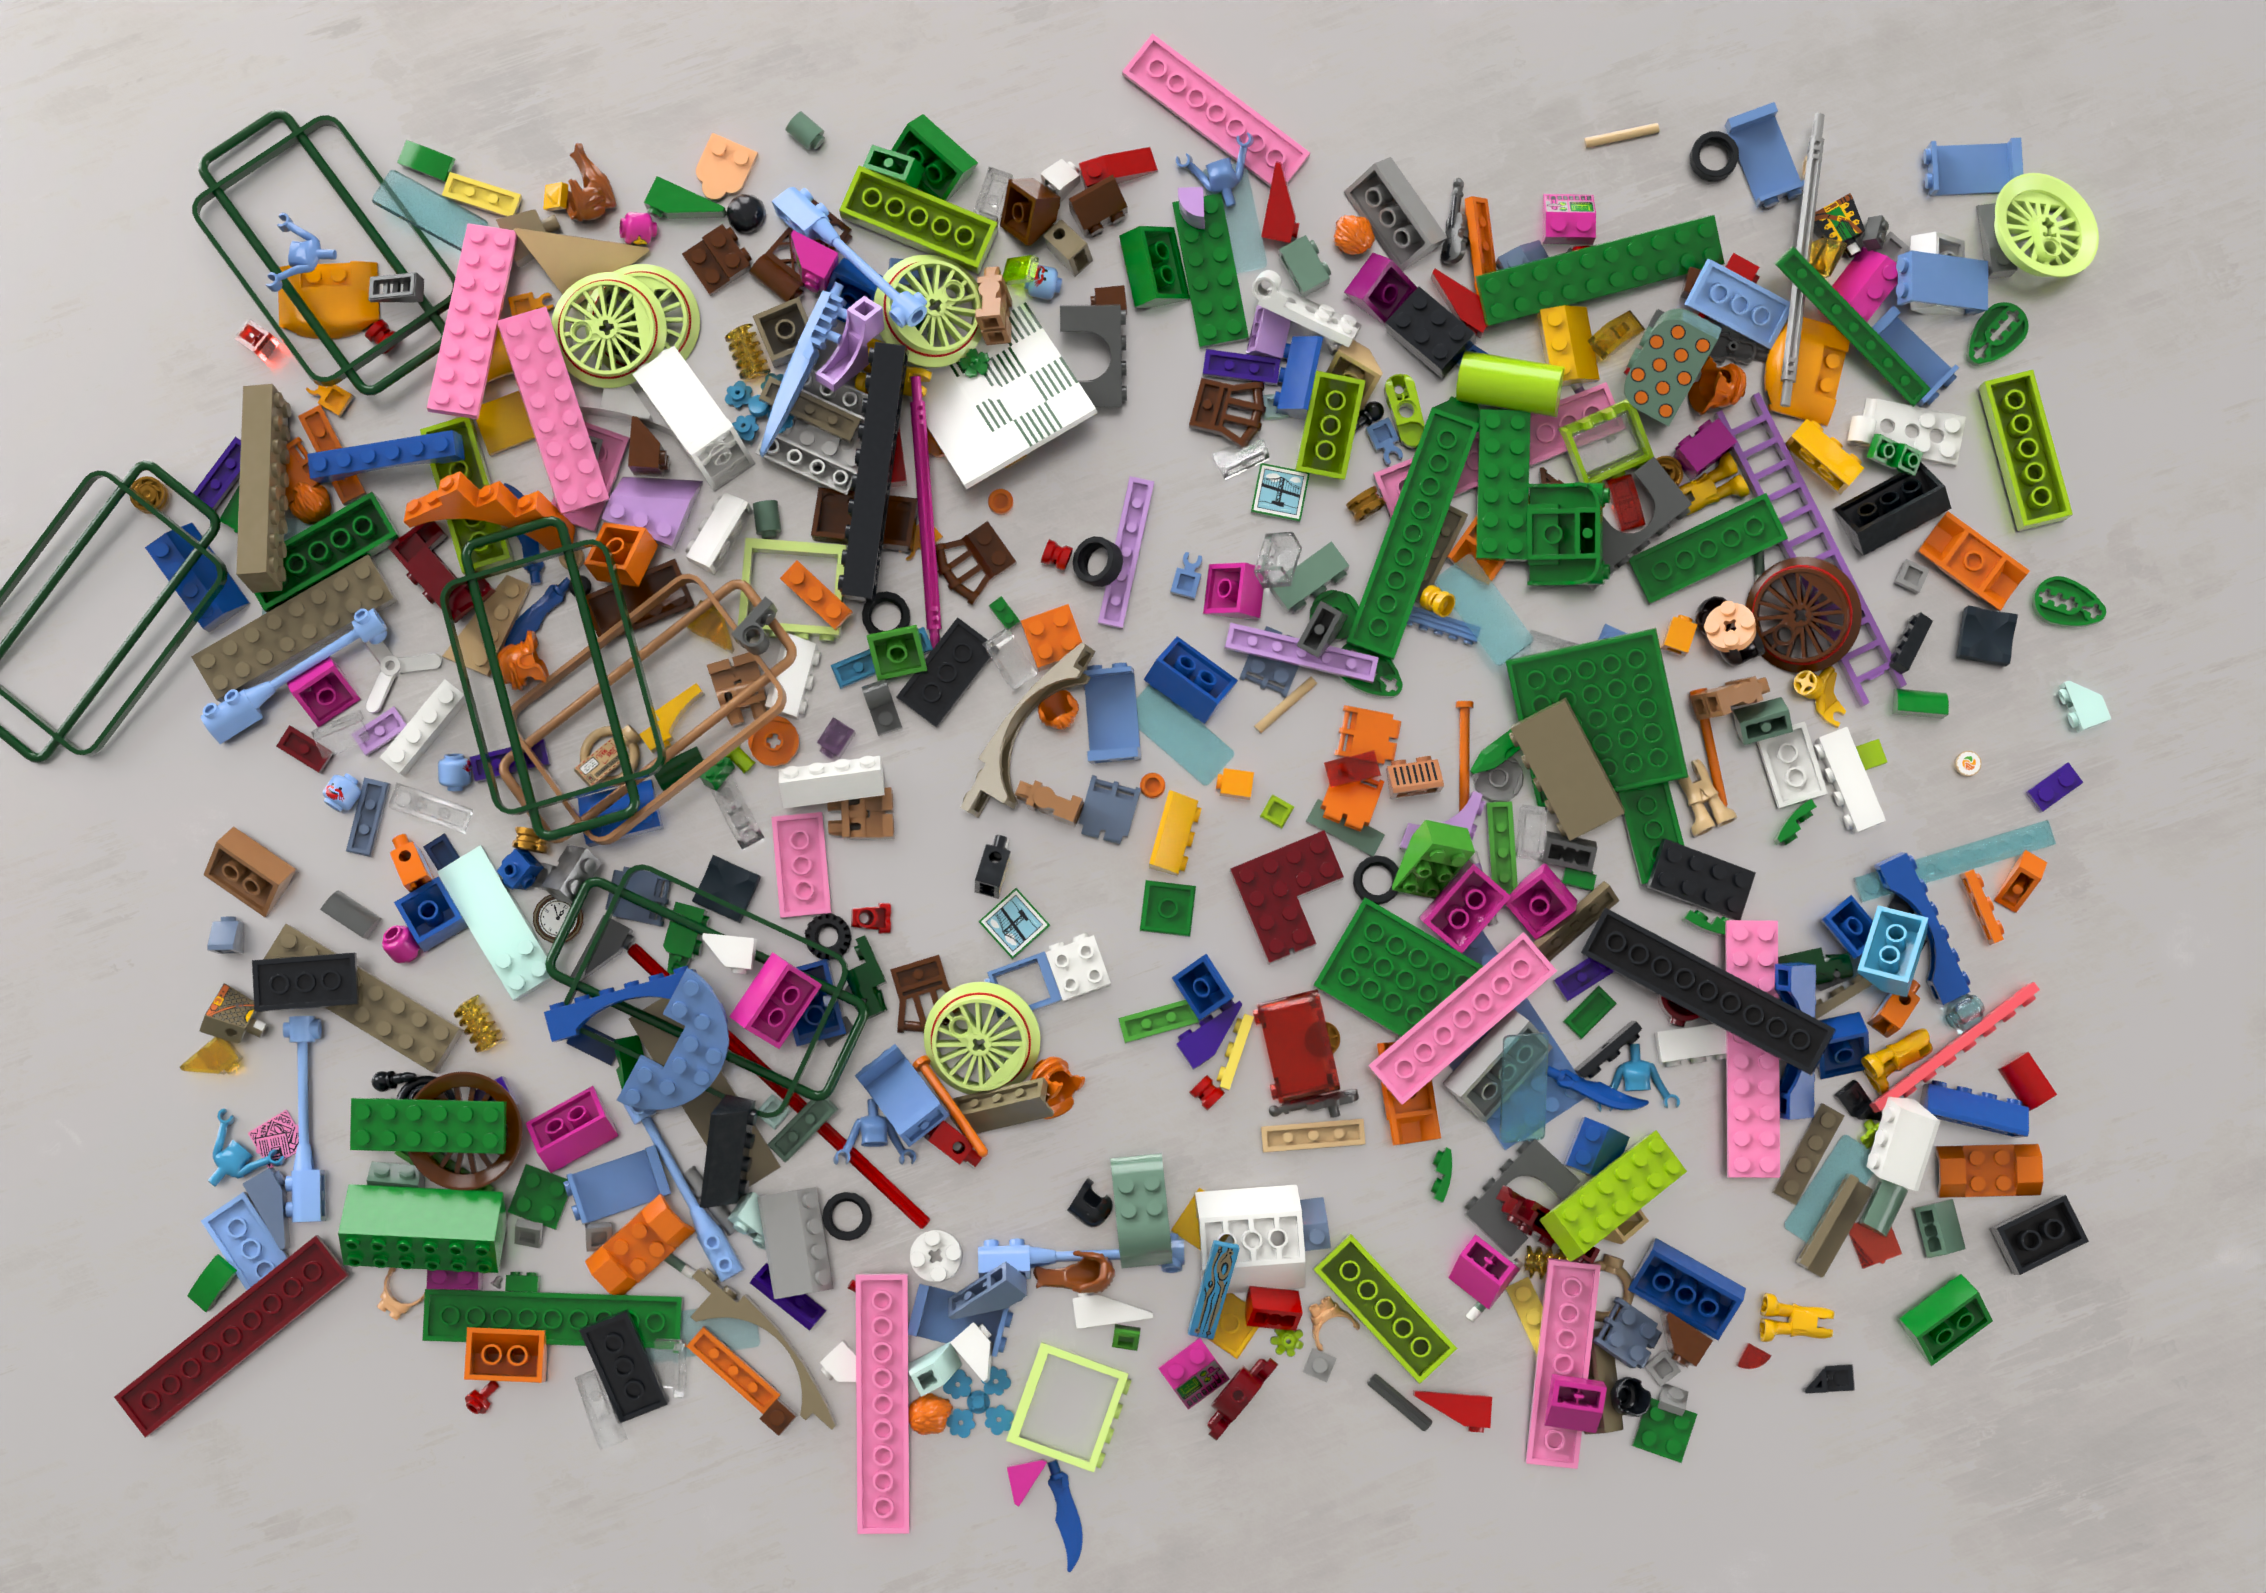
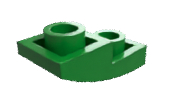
M406 140L397 163L446 182L456 159Z
M1874 434L1867 454V458L1911 476H1916L1923 456V452L1907 444L1898 443L1882 434Z
M1812 799L1798 807L1786 819L1774 839L1776 845L1782 841L1787 845L1798 838L1796 832L1801 830L1796 820L1798 819L1802 823L1813 816L1811 810L1817 806Z
M1690 910L1685 914L1682 921L1705 933L1725 937V921L1729 919L1724 916L1721 919L1716 917L1711 923H1708L1707 920L1709 918L1698 910H1695V912Z
M638 1035L619 1038L613 1041L644 1056L641 1040ZM614 1049L619 1063L616 1071L621 1088L623 1089L638 1059Z
M1447 1147L1444 1148L1443 1152L1438 1150L1432 1163L1436 1166L1434 1171L1443 1175L1442 1179L1436 1178L1431 1192L1435 1193L1432 1199L1443 1203L1452 1175L1451 1149Z
M217 1254L204 1269L187 1296L203 1311H209L213 1308L220 1293L229 1286L237 1270Z

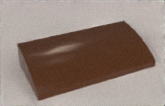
M818 487L811 537L814 541L848 545V542L844 539L846 524L851 525L852 518L848 514L849 500L854 499L855 492L850 491L848 495H845L834 489ZM890 495L883 549L913 552L918 509L917 498Z
M676 559L646 570L639 587L621 584L628 613L635 610L674 578L682 575ZM685 584L635 622L632 625L633 631L694 606L687 585ZM609 585L586 595L594 629L599 638L622 620L613 585Z

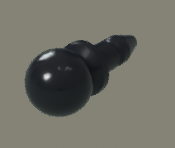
M1371 401L1365 406L1364 410L1359 411L1356 430L1365 424L1371 425L1373 421H1378L1383 417L1384 408L1381 403Z
M379 1071L373 1075L371 1082L374 1089L382 1092L389 1088H396L397 1084L410 1082L417 1075L410 1072L396 1074L394 1071Z

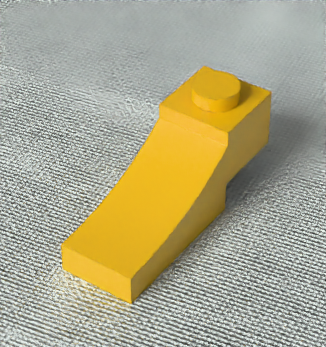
M697 683L655 711L660 719L658 725L665 751L671 747L670 742L674 740L672 733L680 718L693 703L705 695ZM650 726L639 735L654 754L657 752Z

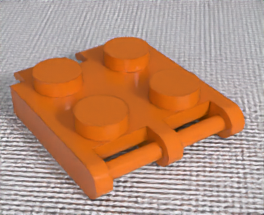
M300 437L287 444L290 455V462L286 464L289 486L286 487L285 496L288 499V507L291 502H294L292 489L298 482L308 483L312 487L321 484L310 479L308 452L301 444L302 440ZM296 447H298V449L304 455L305 459L301 457L299 452L296 450Z
M1344 705L1342 728H1339L1341 736L1338 750H1335L1334 755L1384 765L1385 760L1394 761L1397 743L1389 742V738L1398 739L1401 721L1393 720L1394 714ZM1352 713L1350 728L1347 729L1349 715ZM1348 735L1346 749L1343 751L1345 736Z
M1337 763L1320 808L1325 810L1323 818L1338 824L1342 817L1346 818L1344 826L1361 832L1363 825L1368 827L1385 781L1381 779L1379 781L1363 776V773L1360 771L1355 773L1342 768V764ZM1339 772L1352 776L1355 778V780L1339 774ZM1361 780H1362V781H1365V782L1370 783V784H1372V785H1375V786H1377V787L1374 788V787L1369 786V785H1367V784L1361 783L1360 781H1361Z

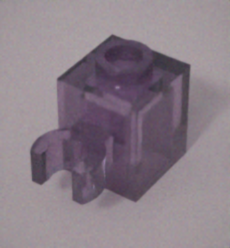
M833 717L817 741V744L821 747L819 751L830 759L834 756L840 759L856 735L855 730Z

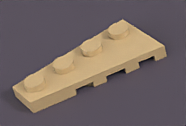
M509 575L504 577L495 589L496 592L484 603L497 655L503 649L531 588L530 584ZM475 614L458 635V640L466 668L490 677L491 669ZM450 645L442 657L456 663Z

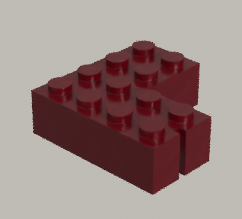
M1325 830L1230 868L1229 872L1268 965L1289 957V949H1292L1293 953L1296 954L1317 944L1298 898L1344 878Z

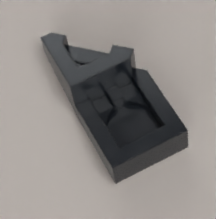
M1852 1080L1834 1095L1851 1117H1856L1859 1120L1871 1119L1881 1121L1882 1112L1875 1113L1869 1104L1873 1101H1871L1858 1081Z
M1853 1364L1826 1366L1805 1389L1806 1394L1854 1391Z

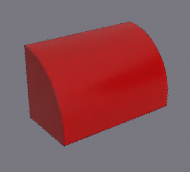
M2029 1052L2020 1054L1998 1069L2017 1099L2022 1101V1106L2029 1107V1111L2057 1095Z
M1249 1286L1245 1306L1246 1326L1296 1331L1303 1314L1299 1291Z

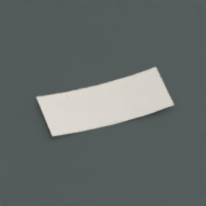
M579 406L582 414L604 416L629 422L632 419V415L622 412ZM639 418L646 427L674 437L669 428Z

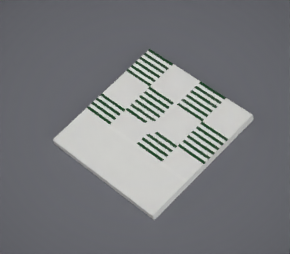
M1026 302L1010 311L1009 320L1012 325L1011 343L986 345L982 335L975 347L978 354L980 352L988 353L990 358L989 362L986 363L988 364V372L984 375L978 373L976 377L972 378L965 376V371L959 365V362L938 368L915 366L932 372L930 382H921V385L927 389L926 396L922 397V401H925L926 425L966 489L1098 413ZM907 396L909 400L912 402V397Z

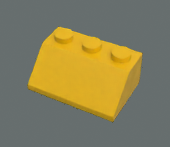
M1563 305L1541 309L1537 315L1545 364L1565 367L1562 387L1577 383L1599 381L1587 307Z
M1806 419L1785 444L1792 454L1841 495L1864 469L1861 465L1862 462L1854 454L1846 453L1842 449V444L1834 437L1829 438L1824 434V429L1820 424Z
M1169 790L1151 854L1149 869L1175 876L1179 875V871L1185 872L1188 857L1184 856L1186 846H1192L1195 832H1191L1192 823H1198L1202 809L1197 807L1198 800Z

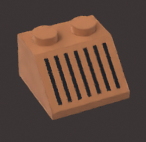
M1431 756L1418 757L1414 763H1406V760L1392 761L1391 766L1386 768L1390 799L1441 792L1444 787L1438 759L1432 760Z

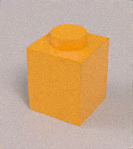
M1673 616L1669 622L1661 649L1685 657L1689 652L1698 624L1692 623L1693 619L1687 616Z
M1224 768L1223 774H1218L1216 789H1221L1220 796L1250 800L1254 772Z

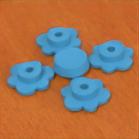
M767 374L765 382L761 384V389L763 390L769 376L782 382L784 375ZM737 381L734 386L727 388L728 394L725 396V402L728 405H734L737 409L741 408L742 405H748L749 412L752 415H747L746 417L738 416L736 422H733L732 425L741 440L751 441L755 437V432L759 430L755 417H762L767 414L769 418L771 406L759 401L760 395L752 397L750 395L752 388L746 386L743 381ZM789 415L779 434L783 433L786 428L793 426V416Z
M991 1366L990 1380L987 1383L982 1381L985 1384L984 1392L977 1390L971 1393L969 1385L972 1383V1379L966 1376L962 1369H958L943 1385V1391L946 1394H951L953 1399H958L960 1396H968L967 1406L969 1410L961 1411L960 1409H955L953 1415L947 1418L946 1425L950 1427L951 1435L958 1434L961 1438L968 1437L970 1430L975 1427V1422L972 1420L973 1413L981 1414L985 1411L988 1418L985 1421V1426L991 1428V1432L994 1435H1000L1003 1430L1009 1431L1011 1429L1010 1422L1014 1419V1414L1010 1410H1005L1003 1405H999L997 1408H989L990 1399L988 1395L995 1393L1000 1396L1004 1393V1389H1008L1011 1386V1380L1006 1377L1007 1371L1005 1369L998 1370L997 1367ZM994 1379H997V1380H998V1383H997V1384H995V1383L993 1382ZM956 1382L960 1383V1387L956 1386ZM997 1417L1001 1418V1422L996 1420ZM960 1420L963 1421V1425H959Z

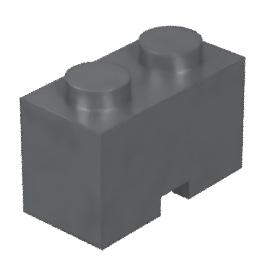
M568 844L558 859V866L555 870L552 869L541 886L556 900L572 904L582 883L594 876L602 862L587 848Z

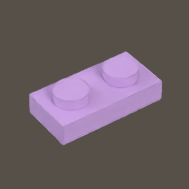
M393 706L352 733V736L363 753L368 756L397 737L407 724L396 707Z

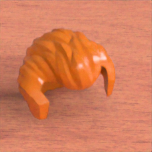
M1344 215L1336 221L1334 242L1340 251L1343 250L1346 254L1355 255L1371 248L1375 241V236L1368 219L1354 215Z
M298 482L293 487L294 502L289 504L291 513L300 521L314 525L330 515V497L323 485L312 487L308 483Z
M1061 690L1051 695L1038 706L1039 719L1045 726L1060 730L1071 726L1079 711L1077 700L1067 690Z
M927 1393L912 1401L909 1406V1424L913 1431L921 1435L943 1432L946 1427L947 1418H949L953 1410L949 1399L938 1397L933 1393Z

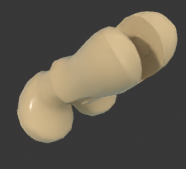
M1699 759L1691 761V765L1697 780L1692 782L1688 775V778L1678 779V782L1688 799V806H1691L1694 812L1695 823L1691 827V831L1694 837H1698L1711 831L1715 826H1724L1738 817L1734 810L1727 808L1718 796L1719 792L1714 788L1704 764ZM1708 802L1711 807L1714 821L1704 806V803Z

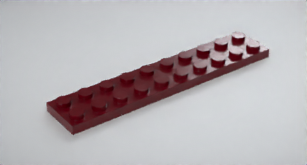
M319 1235L314 1236L114 1396V1398L145 1438L148 1437L346 1279L349 1274Z

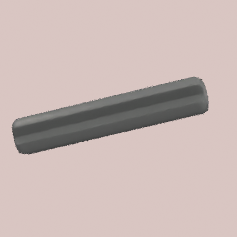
M1374 1374L1371 1376L1367 1384L1422 1431L1428 1430L1432 1425V1420L1379 1375Z

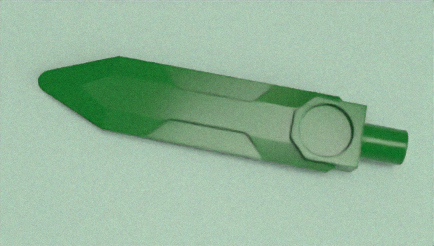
M1511 729L1480 752L1470 770L1472 774L1495 769L1521 750L1520 746H1514L1509 736V733L1512 732Z

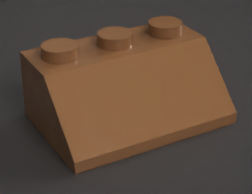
M233 826L216 842L203 875L263 917H267L288 888L296 869Z

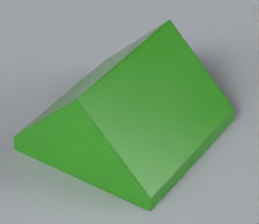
M917 625L867 635L878 681L927 671L921 634Z

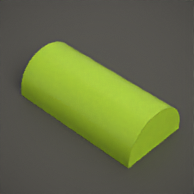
M1465 351L1458 373L1456 399L1462 402L1557 417L1565 367Z
M1316 370L1295 470L1345 480L1366 380Z

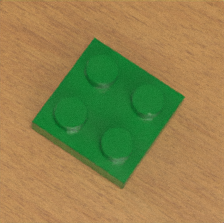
M526 1164L508 1213L533 1222L543 1223V1226L557 1230L569 1199L563 1182L568 1180Z
M1651 1398V1406L1645 1414L1641 1415L1631 1446L1682 1463L1697 1414L1685 1410L1683 1416L1659 1409V1400Z

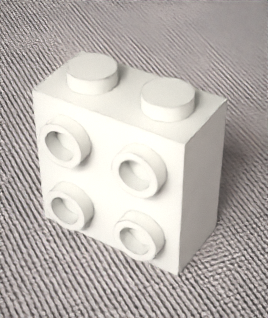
M1085 933L1073 938V943L1064 945L1063 942L1049 946L1050 951L1046 952L1063 1002L1111 985L1094 935L1088 937V934Z

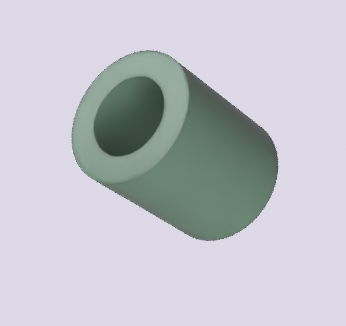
M802 111L798 112L790 120L785 129L808 150L812 148L817 149L825 140L823 136L824 130Z
M765 500L753 503L756 534L762 535V539L777 537V533L781 532L778 501Z

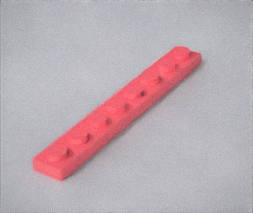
M2035 982L2025 985L1891 1087L1887 1092L1870 1103L1869 1106L1877 1113L1884 1109L1888 1097L1899 1098L1903 1095L1906 1098L1917 1090L1915 1085L1923 1080L1926 1083L1937 1075L1935 1070L1939 1066L1943 1065L1945 1068L1957 1059L1955 1054L1960 1050H1963L1964 1053L1977 1044L1975 1039L1981 1034L1983 1037L1988 1036L1997 1029L1995 1027L1997 1022L2001 1019L2003 1022H2006L2016 1014L2014 1009L2021 1004L2025 1007L2036 999L2034 994L2040 990Z

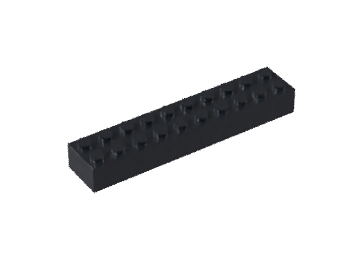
M875 342V347L869 350L868 363H870L872 369L871 373L866 374L865 379L868 399L863 398L861 413H863L865 421L864 424L860 423L858 439H860L862 444L861 449H856L855 464H857L858 473L853 474L851 489L855 492L854 499L849 500L848 514L852 518L851 525L846 524L844 537L848 542V548L842 551L841 565L845 567L844 575H839L838 590H840L841 595L845 599L874 603L876 601L909 355L905 345Z
M1604 908L1581 951L1588 958L1811 1076L1836 1032L1835 1028L1607 908Z

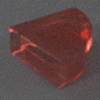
M1747 1343L1736 1366L1744 1369L1758 1368L1764 1365L1772 1355Z

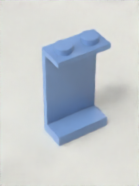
M1775 102L1731 117L1724 125L1728 135L1735 140L1739 149L1738 161L1757 207L1764 205L1765 208H1769L1778 204L1779 199L1788 197V199L1796 198L1803 194L1802 191L1804 189L1805 180L1801 181L1776 120L1775 116L1778 109Z
M2011 138L2008 143L1948 146H1937L1936 141H1931L1923 152L1924 164H1928V173L1925 174V188L1929 189L1930 196L1999 194L2001 189L2010 180L2024 174L2021 138Z
M1913 250L1898 255L1896 264L1898 271L1897 305L1902 306L1911 302L1965 308V314L1976 315L1988 310V261Z
M1893 305L1872 328L1931 388L1916 404L1922 407L1926 402L1930 406L1940 395L1937 390L1942 385L1947 388L1957 378L1954 373L1959 367L1955 364L1951 368L1897 317L1901 312Z
M1114 663L1112 668L1102 669V665L1087 666L1084 674L1091 677L1089 682L1084 684L1090 751H1087L1088 762L1096 764L1141 759L1134 669L1131 666H1127V663Z
M896 1044L886 1049L878 1058L864 1066L855 1075L908 1147L950 1116Z
M655 1145L574 1174H567L568 1181L563 1182L567 1196L573 1195L576 1204L571 1206L575 1220H581L582 1225L649 1203L660 1193L664 1197L671 1195Z
M919 1284L908 1326V1335L947 1344L974 1322L978 1326L983 1324L992 1334L989 1338L993 1343L992 1356L997 1357L998 1352H1004L1007 1338L1002 1337L1004 1328H1010L1013 1313L1009 1312V1308L952 1320L948 1315V1298L956 1294V1292Z

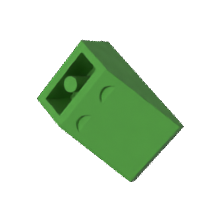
M1425 820L1411 837L1393 882V891L1435 899L1475 853L1468 828Z

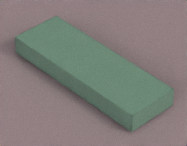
M1320 799L1316 801L1306 820L1307 823L1322 831L1325 830L1331 836L1371 857L1375 855L1385 834L1370 826L1363 825L1361 832L1344 826L1346 818L1343 817L1339 824L1323 818L1325 810L1320 809L1323 801Z
M828 1098L822 1101L810 1100L767 1145L786 1163L838 1108Z

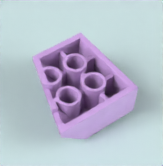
M623 477L611 494L601 519L607 523L646 528L658 545L675 551L703 481Z

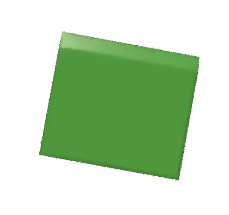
M1115 1324L1112 1347L1137 1351L1141 1328Z

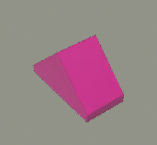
M1045 1459L1007 1466L1014 1504L1018 1507L1047 1463Z

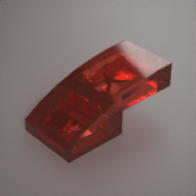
M1627 474L1615 479L1606 480L1607 486L1610 489V499L1615 508L1619 529L1624 531L1646 525L1632 475Z
M1374 750L1324 763L1331 788L1382 776Z

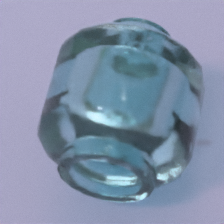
M1967 993L1947 1004V1015L1945 1018L1952 1028L1967 1031L1982 1021L1985 1008L1982 1001L1976 995Z

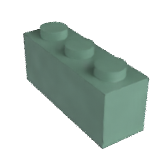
M1331 541L1270 585V591L1287 613L1292 610L1296 613L1307 605L1305 600L1312 595L1316 598L1327 590L1325 586L1330 582L1338 583L1348 575L1346 571L1349 569V564Z

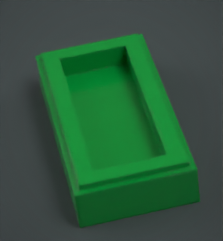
M1597 986L1563 1023L1581 1040L1617 1003L1600 986Z

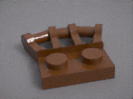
M1201 378L1189 428L1222 435L1239 449L1246 452L1249 448V442L1257 431H1261V417L1266 412L1262 392L1265 389L1264 383L1251 382L1231 385ZM1252 392L1254 403L1231 398V395ZM1228 407L1251 411V419L1227 414ZM1224 423L1246 427L1247 430L1240 438L1225 428Z
M988 521L960 540L935 544L938 574L941 577L944 576L949 583L948 588L950 591H955L967 599V603L972 606L979 599L990 581L1017 563ZM966 547L968 551L952 562L947 563L945 551ZM973 557L978 565L957 578L952 570ZM983 571L985 574L974 592L963 585Z
M939 955L890 969L900 1001L897 1033H904V1031L924 1033L926 1017L919 996L930 993L933 1005H935L939 1000L937 990L943 989L945 993L951 990ZM913 998L920 1022L905 1021L907 999ZM958 1007V1008L954 1009V1010L951 1011V1012H953V1013L955 1014V1013H957L958 1011H961V1010H960V1008ZM945 1017L941 1024L947 1026L950 1020Z

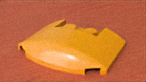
M350 261V263L317 264L312 272L288 277L290 283L331 339H341L363 332V329L370 326L373 322L375 323L380 320L379 302L369 301L370 277L379 276L377 262ZM287 265L279 268L283 272L292 267L290 265ZM281 288L278 291L279 327L284 330L287 328L301 337L319 339Z
M1803 317L1796 382L1793 383L1790 407L1780 406L1783 382L1780 380L1788 322L1783 326L1773 347L1769 349L1766 360L1764 387L1765 392L1768 391L1771 404H1768V407L1773 412L1801 420L1808 419L1810 422L1813 420L1820 425L1828 426L1837 401L1835 398L1845 356L1849 350V340L1834 325Z

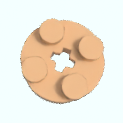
M1725 601L1721 606L1716 607L1708 615L1704 624L1709 643L1721 652H1729V650L1735 649L1738 651L1743 650L1752 643L1756 636V622L1753 613L1746 606L1733 603L1732 601ZM1734 623L1736 630L1730 629L1726 632V625Z

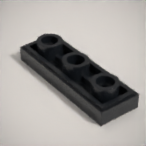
M1637 1021L1629 1022L1574 1069L1579 1077L1586 1078L1588 1076L1589 1079L1594 1077L1601 1071L1599 1066L1606 1060L1611 1062L1620 1055L1619 1049L1625 1044L1630 1046L1639 1039L1640 1035L1638 1033L1642 1027Z

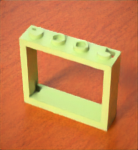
M745 538L742 580L749 584L751 582L753 552L837 558L834 595L844 602V597L841 595L840 590H838L839 575H844L845 567L841 565L843 549L847 550V546ZM743 591L740 594L738 626L748 616L749 599ZM780 623L786 633L805 640H809V636L819 637V641L823 642L834 641V638H841V626L835 631L832 627ZM764 625L762 628L764 632L769 633L771 638H777L768 625Z
M1041 1342L1006 1441L1094 1472L1096 1467L1101 1469L1106 1455L1101 1452L1104 1442L1110 1444L1114 1432L1110 1425L1113 1418H1119L1123 1407L1122 1404H1119L1121 1394L1127 1395L1132 1381L1127 1379L1129 1373ZM1048 1354L1118 1378L1089 1462L1019 1437Z

